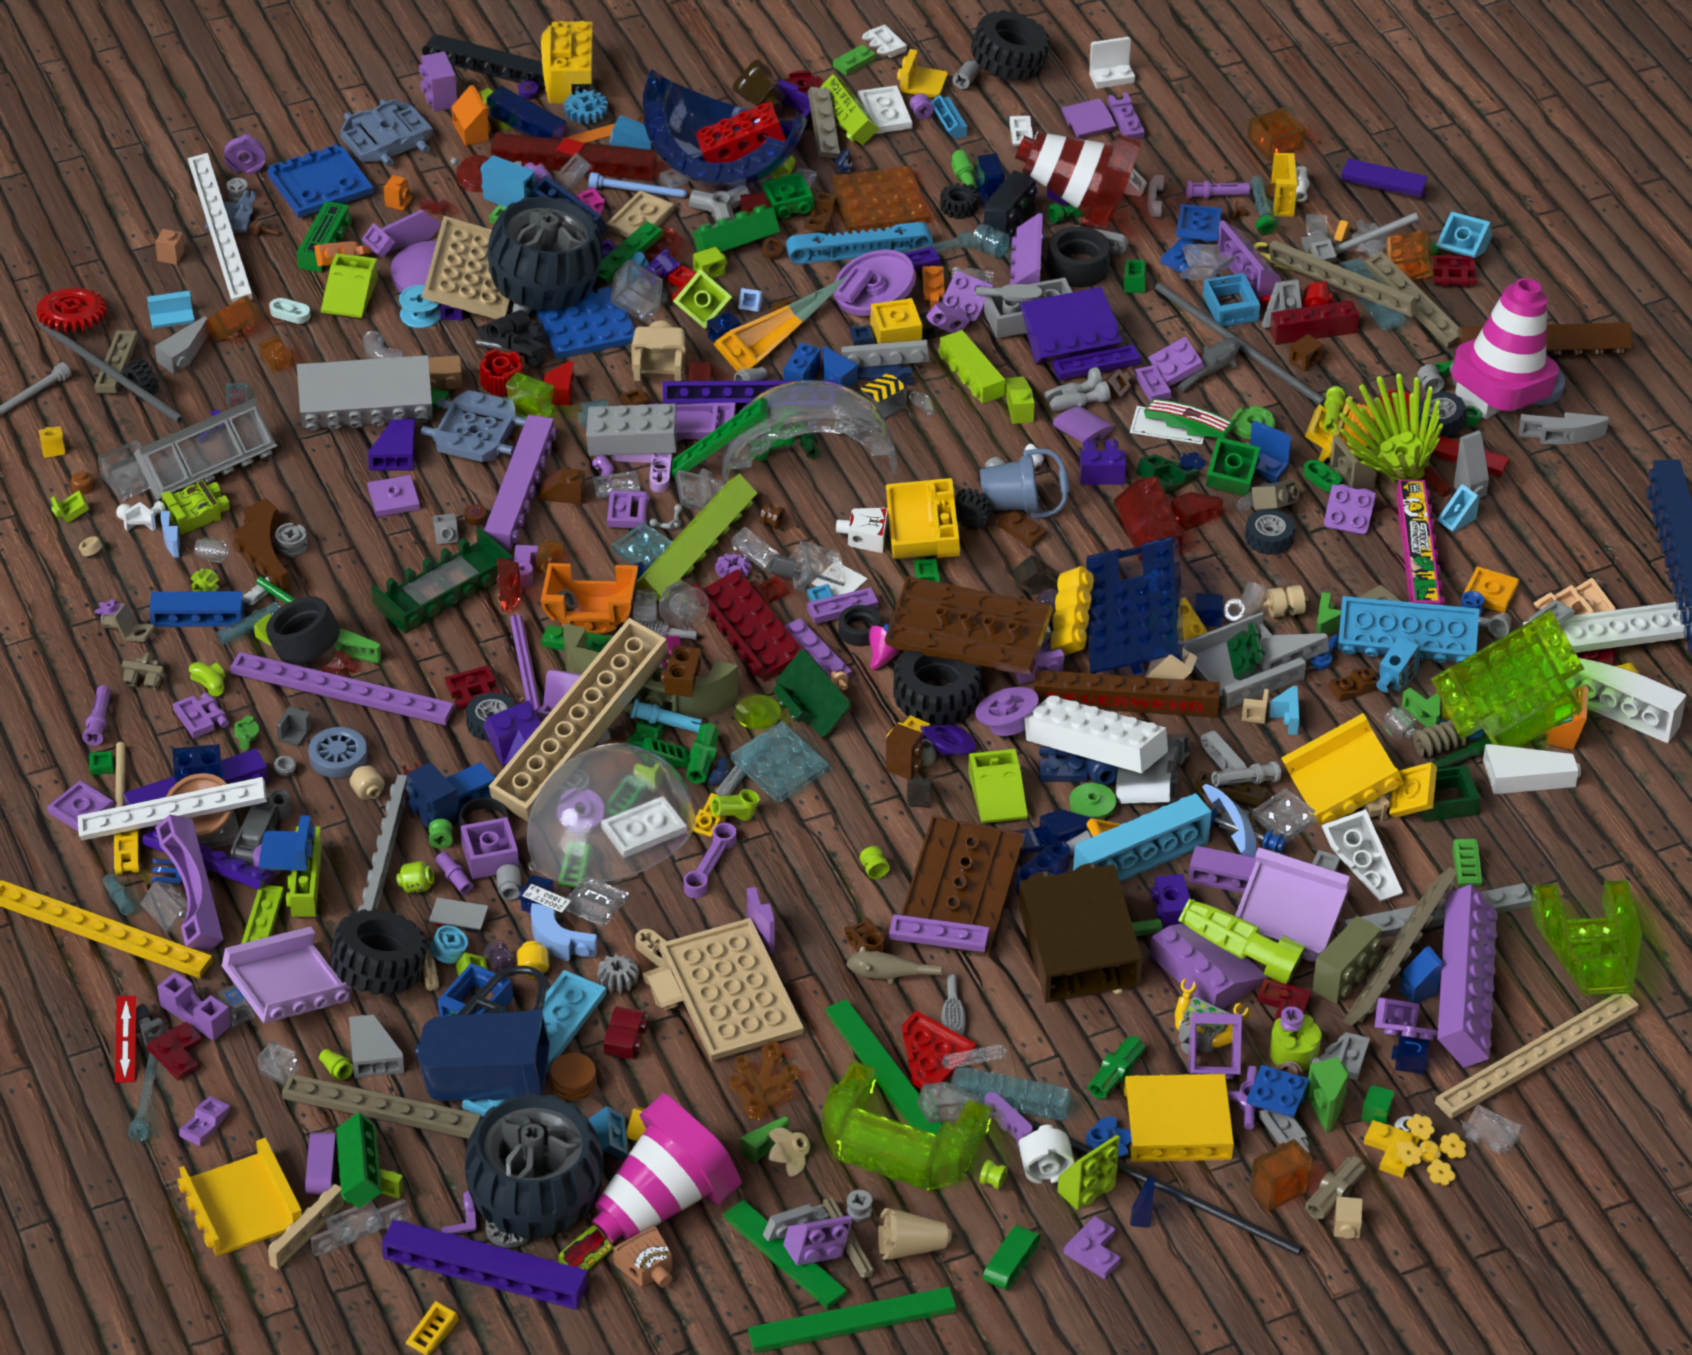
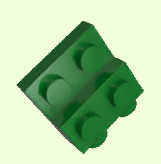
M801 172L762 182V189L768 199L769 207L774 208L776 218L786 219L791 214L799 212L806 214L811 209H814L813 195Z

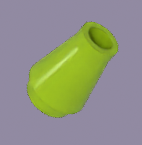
M325 1049L320 1053L319 1060L335 1080L343 1081L351 1076L353 1065L349 1058L334 1053L330 1049Z

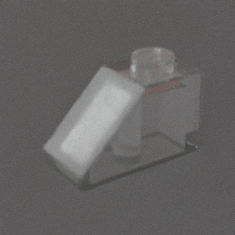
M947 1082L923 1084L917 1103L928 1123L972 1119L980 1100L977 1096Z

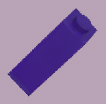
M414 419L391 420L368 451L369 471H413L415 449Z

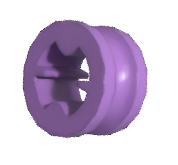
M1296 1007L1283 1009L1280 1022L1282 1028L1291 1032L1301 1029L1303 1012Z

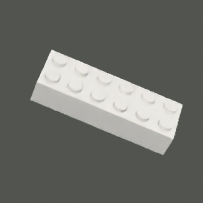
M1049 696L1024 718L1027 741L1139 773H1143L1168 752L1166 727L1137 720L1134 717L1119 715L1116 712L1101 710L1094 706L1083 705L1076 701L1065 700L1058 696Z

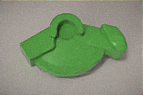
M246 715L241 721L234 724V736L239 739V745L242 750H249L250 742L256 739L259 734V726L254 721V717Z

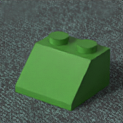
M1338 1057L1310 1064L1307 1099L1326 1133L1331 1132L1344 1107L1345 1096H1347L1346 1086L1347 1080H1349V1071L1345 1065L1341 1064Z

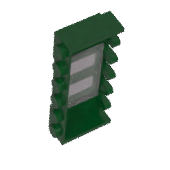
M479 527L476 529V543L470 546V543L465 538H462L459 541V552L452 555L450 550L444 548L441 551V562L434 565L431 559H424L423 572L416 575L413 569H406L404 573L405 582L398 585L397 581L389 578L386 582L387 592L385 593L376 585H373L371 587L372 603L406 634L428 622L432 617H435L444 610L512 575L513 556Z

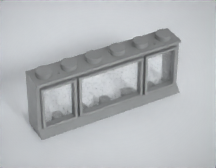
M254 398L147 444L134 452V455L156 501L162 499L161 493L170 491L171 494H175L190 485L197 484L196 482L201 480L207 484L215 480V475L219 473L225 476L235 471V466L240 464L242 467L248 466L258 456L261 459L273 454L272 450L277 447V444H275Z

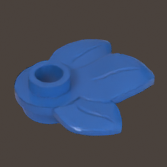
M1115 1117L1102 1118L1095 1127H1092L1087 1132L1086 1143L1088 1146L1096 1149L1118 1135L1120 1137L1118 1157H1124L1129 1153L1126 1146L1132 1142L1131 1131L1118 1128Z

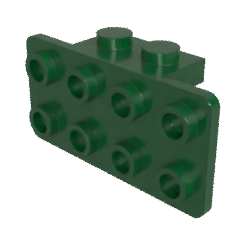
M804 649L798 652L776 679V686L772 690L778 697V703L790 711L789 716L793 720L810 724L818 735L826 738L852 707L851 701L808 651Z

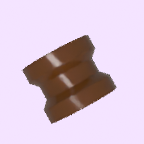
M766 503L760 514V523L764 525L771 524L776 529L780 528L785 518V508H775L773 504Z

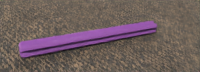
M520 614L512 615L510 618L525 697L526 701L530 700L537 715V711L541 706L524 621Z

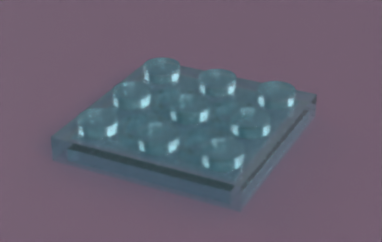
M783 721L732 752L730 757L742 771L777 803L792 795L829 769V764Z

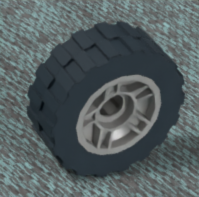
M1450 392L1432 393L1426 432L1428 431L1435 402L1439 399L1438 409L1440 416L1435 432L1438 426L1443 423L1439 436L1449 437L1450 435L1457 434L1466 424V409L1462 398ZM1426 397L1419 403V425H1421Z
M1276 509L1258 510V512L1252 513L1247 518L1245 529L1246 543L1252 550L1264 553L1265 555L1284 553L1293 544L1295 523L1283 511L1280 512Z
M489 692L488 694L483 693L478 697H474L468 703V707H466L468 731L479 740L490 742L483 727L486 719L491 715L514 707L516 704L507 695H502L501 693Z

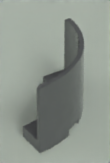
M1190 733L1167 734L1168 752L1143 773L1119 767L1116 783V802L1119 804L1176 802L1179 772L1176 771L1177 765H1182L1184 760L1190 756Z

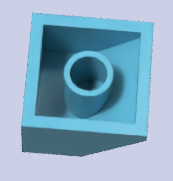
M1451 212L1437 241L1436 248L1476 258L1486 251L1493 236L1491 224L1489 221Z

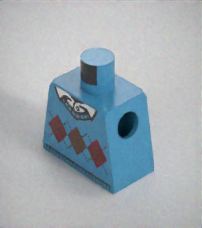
M1399 635L1380 663V680L1376 683L1379 690L1388 692L1391 688L1398 692L1419 672V645Z

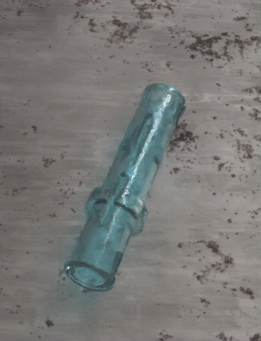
M1253 176L1250 179V184L1255 198V209L1259 213V218L1266 215L1272 216L1270 210L1271 202L1267 199L1263 179L1261 176Z
M273 602L261 610L256 609L248 617L216 633L218 640L222 645H225L231 640L249 632L267 614L273 615L280 609L279 604Z

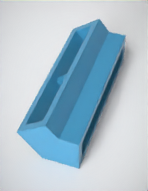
M939 95L931 101L934 110L948 133L954 139L966 137L967 125L950 97L943 98Z

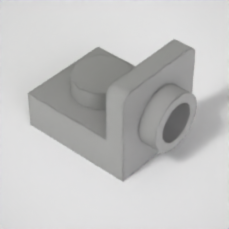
M455 513L432 516L436 543L458 542Z

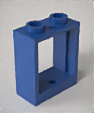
M470 963L438 999L439 1015L448 1016L451 1012L458 1014L466 1005L461 1001L474 986L482 989L496 973ZM507 977L502 979L491 990L490 993H493L494 996L490 1001L502 1006H506L513 998L512 982ZM484 1008L481 1010L475 1009L471 1014H483L489 1010Z

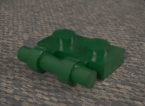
M1255 622L1248 624V632L1242 630L1226 642L1233 676L1239 681L1257 670L1255 662L1262 664L1265 661V649L1260 642L1262 637L1261 631L1257 628Z

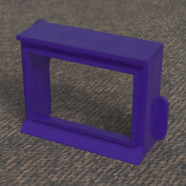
M779 80L778 86L786 95L781 101L782 105L803 112L790 128L780 124L787 141L783 144L788 145V148H790L813 123L809 95L798 91V86L784 80ZM756 119V120H754L753 122H754V123L759 122L760 119Z

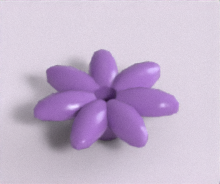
M113 599L107 603L100 602L101 608L95 610V613L102 614L100 619L104 614L114 615L123 603L115 605Z

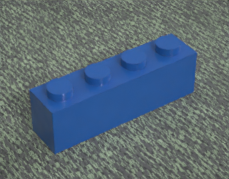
M243 591L151 592L149 608L151 624L155 627H242L244 616Z

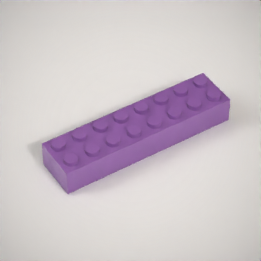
M1472 884L1446 894L1437 1038L1463 1068L1489 1059L1492 1029L1491 1014L1493 1010L1492 995L1494 992L1493 975L1495 973L1494 956L1496 955L1495 938L1497 937L1496 920L1498 919L1496 909L1488 904L1483 894L1478 892Z

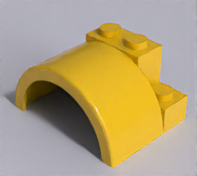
M952 478L886 485L893 559L937 555L938 558L960 556Z

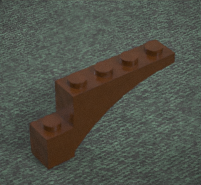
M265 498L244 508V526L233 530V547L246 558L249 564H253L261 575L268 576L272 584L286 592L291 589L289 573L281 565L272 548L276 529L281 526L279 511L275 505Z

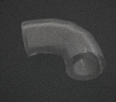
M371 331L364 334L362 346L364 355L368 359L404 357L403 350L385 347L383 344L384 338L380 333Z
M1247 582L1241 598L1231 599L1226 603L1224 607L1226 618L1237 622L1255 615L1266 598L1268 588L1253 582Z

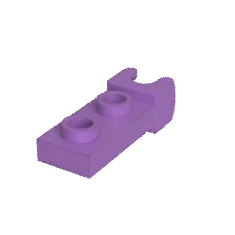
M1123 93V100H1117L1113 95H1109L1107 108L1111 116L1114 117L1124 140L1144 138L1145 131L1131 105L1132 101L1128 93Z

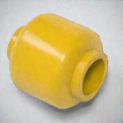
M537 941L524 943L517 951V966H531L540 970L543 974L546 973L549 969L547 948ZM522 974V975L527 976V978H529V979H536L535 977H533V976H531V975Z

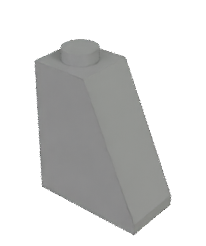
M374 1015L349 1017L354 1078L404 1073L403 1053Z

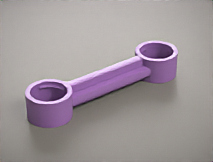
M720 823L713 828V843L696 871H691L684 876V892L687 896L700 898L707 893L708 877L724 850L731 849L736 844V828L732 824ZM722 834H727V835H730L731 837H729V838H720V837H718V836H719V835H722ZM698 882L702 885L698 887H693L689 884Z

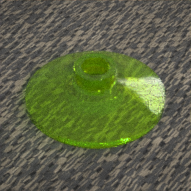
M755 694L746 696L735 706L737 721L751 729L771 727L781 716L779 703L766 695Z

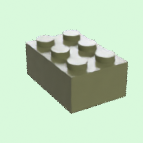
M1356 916L1316 958L1312 991L1335 1004L1343 997H1348L1354 985L1361 983L1366 973L1377 966L1380 959L1378 952L1382 944V940H1380L1382 929Z

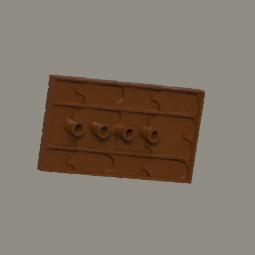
M907 576L884 640L887 646H891L894 649L920 652L925 656L961 660L967 664L995 667L996 670L1032 675L1053 609L1050 604Z
M932 816L901 915L989 927L985 952L943 947L953 951H963L989 957L1018 864L1025 834ZM964 863H970L968 866H963Z

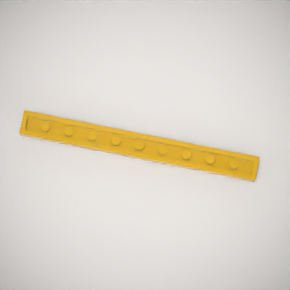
M0 881V907L200 979L213 962L212 956L6 881Z

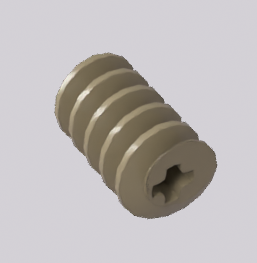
M1450 719L1447 722H1441L1439 725L1434 724L1431 727L1423 728V730H1416L1413 734V743L1420 757L1424 756V752L1428 757H1431L1433 750L1436 754H1440L1442 749L1449 751L1450 746L1456 749L1458 743L1460 746H1465L1466 736L1461 724L1455 719Z

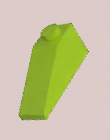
M1024 376L1004 378L1005 395L1012 424L1032 423L1034 421V399Z

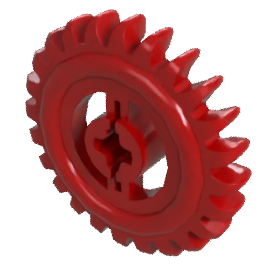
M69 287L66 290L58 289V292L52 291L50 294L45 295L36 306V315L39 322L44 327L48 326L49 330H52L54 325H56L57 332L60 331L61 326H64L65 333H67L69 327H72L74 333H76L77 326H80L84 332L85 324L92 329V321L95 325H99V321L104 320L107 304L105 299L100 294L94 293L93 290L87 291L86 288L79 289V287H74V289H71Z

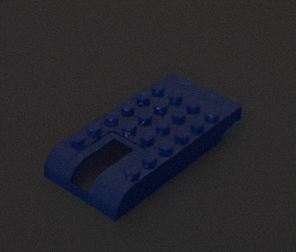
M1175 535L1143 542L1142 546L1126 550L1117 548L1088 555L1086 558V568L1092 573L1094 578L1093 587L1090 591L1091 605L1088 610L1090 674L1130 666L1134 675L1144 673L1141 663L1165 658L1169 655H1173L1183 662L1184 628L1180 548ZM1142 554L1143 575L1120 581L1119 559Z

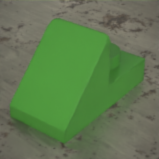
M1322 592L1316 634L1326 633L1328 636L1340 629L1341 610L1333 609L1334 603L1330 602L1331 593Z
M1408 688L1403 692L1401 708L1426 727H1431L1434 724L1439 725L1440 693L1438 692L1426 700L1421 694Z

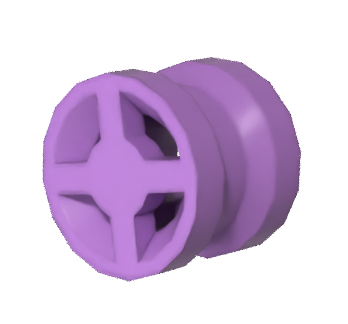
M916 94L910 100V107L917 118L926 119L932 115L934 107L926 94Z

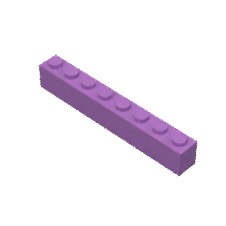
M534 415L527 416L484 529L506 551H511L513 544L518 542L519 528L524 526V514L529 512L530 498H534L535 485L540 483L541 469H545L546 455H550L551 442L556 440L557 428H554V418Z

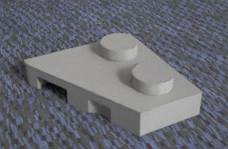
M1298 279L1275 283L1262 327H1270L1271 312L1302 308Z
M1346 1032L1338 1038L1336 1043L1328 1046L1321 1057H1315L1311 1064L1338 1057L1341 1064L1347 1067L1349 1078L1358 1080L1369 1047L1370 1038Z

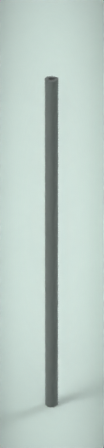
M1161 283L1156 284L1155 290L1223 338L1237 339L1241 344L1240 350L1318 405L1323 406L1326 399L1169 288Z
M39 322V328L175 422H183L184 417L60 331L57 332L56 328L49 330L48 326L44 327Z

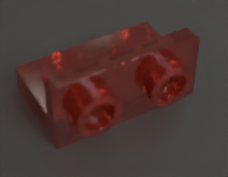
M500 557L497 560L499 600L501 601L502 611L510 613L522 598L519 563Z

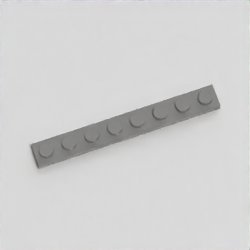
M397 775L396 783L391 785V801L386 803L387 817L382 819V835L377 837L378 851L373 853V870L368 871L367 883L369 885L364 887V904L359 906L358 912L363 909H367V911L378 909L408 795L406 789L407 775Z
M1525 883L1481 892L1488 904L1496 909L1497 914L1533 906V898ZM1446 899L1436 911L1433 910L1432 915L1434 917L1426 928L1445 925ZM1416 905L1362 916L1361 918L1381 928V938L1393 936L1400 932ZM1354 918L1345 920L1344 928H1346Z

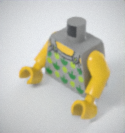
M1184 979L1181 982L1183 995L1179 997L1175 1010V1027L1179 1031L1178 1039L1182 1042L1180 1045L1181 1049L1188 1054L1190 1012H1228L1196 997L1189 999L1190 995L1196 992L1197 986L1193 982V987L1186 990L1187 980ZM1237 1003L1234 1006V1014H1239L1243 1007L1241 1003ZM1248 1007L1242 1014V1020H1247L1251 1015ZM1197 1023L1196 1049L1210 1053L1215 1048L1232 1043L1233 1024Z

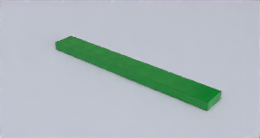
M845 999L826 1007L825 1014L923 1145L927 1146L947 1137L946 1129L849 1001Z
M945 1287L748 1327V1336L753 1352L758 1353L955 1313L956 1305L950 1288Z

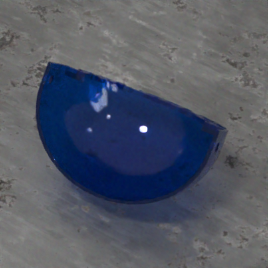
M654 69L650 70L643 92L644 126L656 152L680 174L710 186H742L769 176L780 168L792 155L807 123V120L798 113L794 121L778 118L786 138L785 142L767 137L766 142L757 150H753L751 153L740 158V160L730 163H709L704 159L695 132L703 127L712 126L723 119H729L743 111L749 110L681 86L663 77ZM756 119V120H754L753 122H754V123L759 122L760 119Z

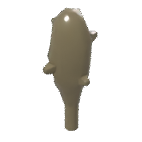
M863 946L860 952L852 954L847 960V966L852 972L863 978L887 979L889 984H892L894 978L918 974L942 975L943 966L918 964L887 953L869 952Z

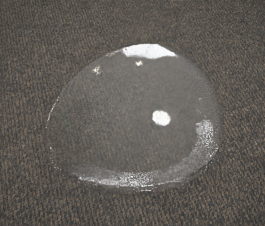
M823 380L788 382L759 394L746 404L741 411L763 397L768 400L767 416L722 447L721 471L724 485L728 482V475L731 469L750 468L752 465L751 461L755 456L761 455L772 446V442L812 432L850 434L854 440L864 446L866 445L871 450L872 456L888 454L893 475H896L897 455L893 437L880 411L858 392L846 386Z

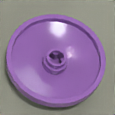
M424 241L413 244L395 256L391 264V279L398 291L402 293L403 290L410 286L425 285L437 241Z
M876 250L865 253L849 262L839 272L834 282L847 277L855 265L872 269L874 272L873 277L853 303L836 301L840 308L849 314L870 316L871 304L903 300L909 295L916 281L914 266L905 254L895 250Z

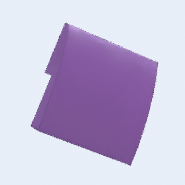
M1100 99L1062 107L1067 124L1072 126L1077 139L1115 130L1114 120Z
M1082 407L1071 408L1053 419V426L1082 443L1086 439H1089V443L1091 439L1097 438L1101 440L1114 430V425Z
M756 887L747 888V919L751 918L766 951L769 954H775V921L770 903L760 904Z

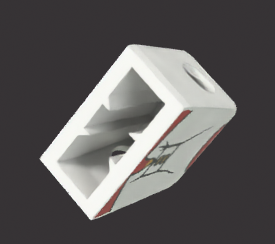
M888 508L853 509L850 521L837 520L836 533L848 534V545L850 547L883 553Z

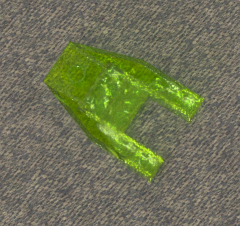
M1628 880L1604 881L1601 904L1605 918L1566 920L1557 884L1533 885L1530 908L1534 923L1584 996L1632 993L1642 931Z

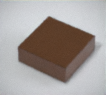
M640 388L621 394V401L625 406L650 404V400Z

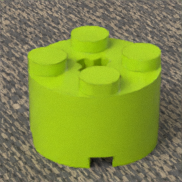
M1303 1014L1301 1029L1291 1032L1282 1028L1280 1024L1281 1018L1275 1020L1272 1029L1270 1044L1271 1060L1278 1067L1279 1064L1282 1065L1286 1061H1295L1302 1067L1303 1072L1309 1070L1312 1060L1315 1057L1319 1058L1322 1036L1320 1028L1313 1022L1311 1016Z

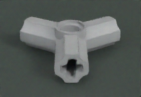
M743 184L728 192L718 191L714 194L693 190L689 199V207L712 212L715 220L724 217L731 219L734 218L732 209L751 200V194Z

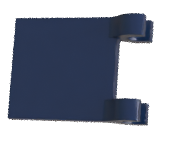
M904 364L859 367L857 380H876L889 372L904 385L910 386L913 385L914 377L908 376H912L913 368H903Z

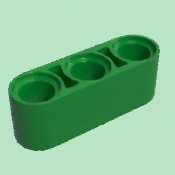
M1016 1224L986 1266L983 1280L1008 1291L1036 1251L1041 1235Z

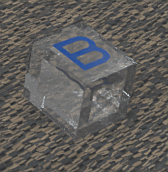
M235 984L218 991L219 1001L229 1007L232 1027L255 1018L254 1009Z

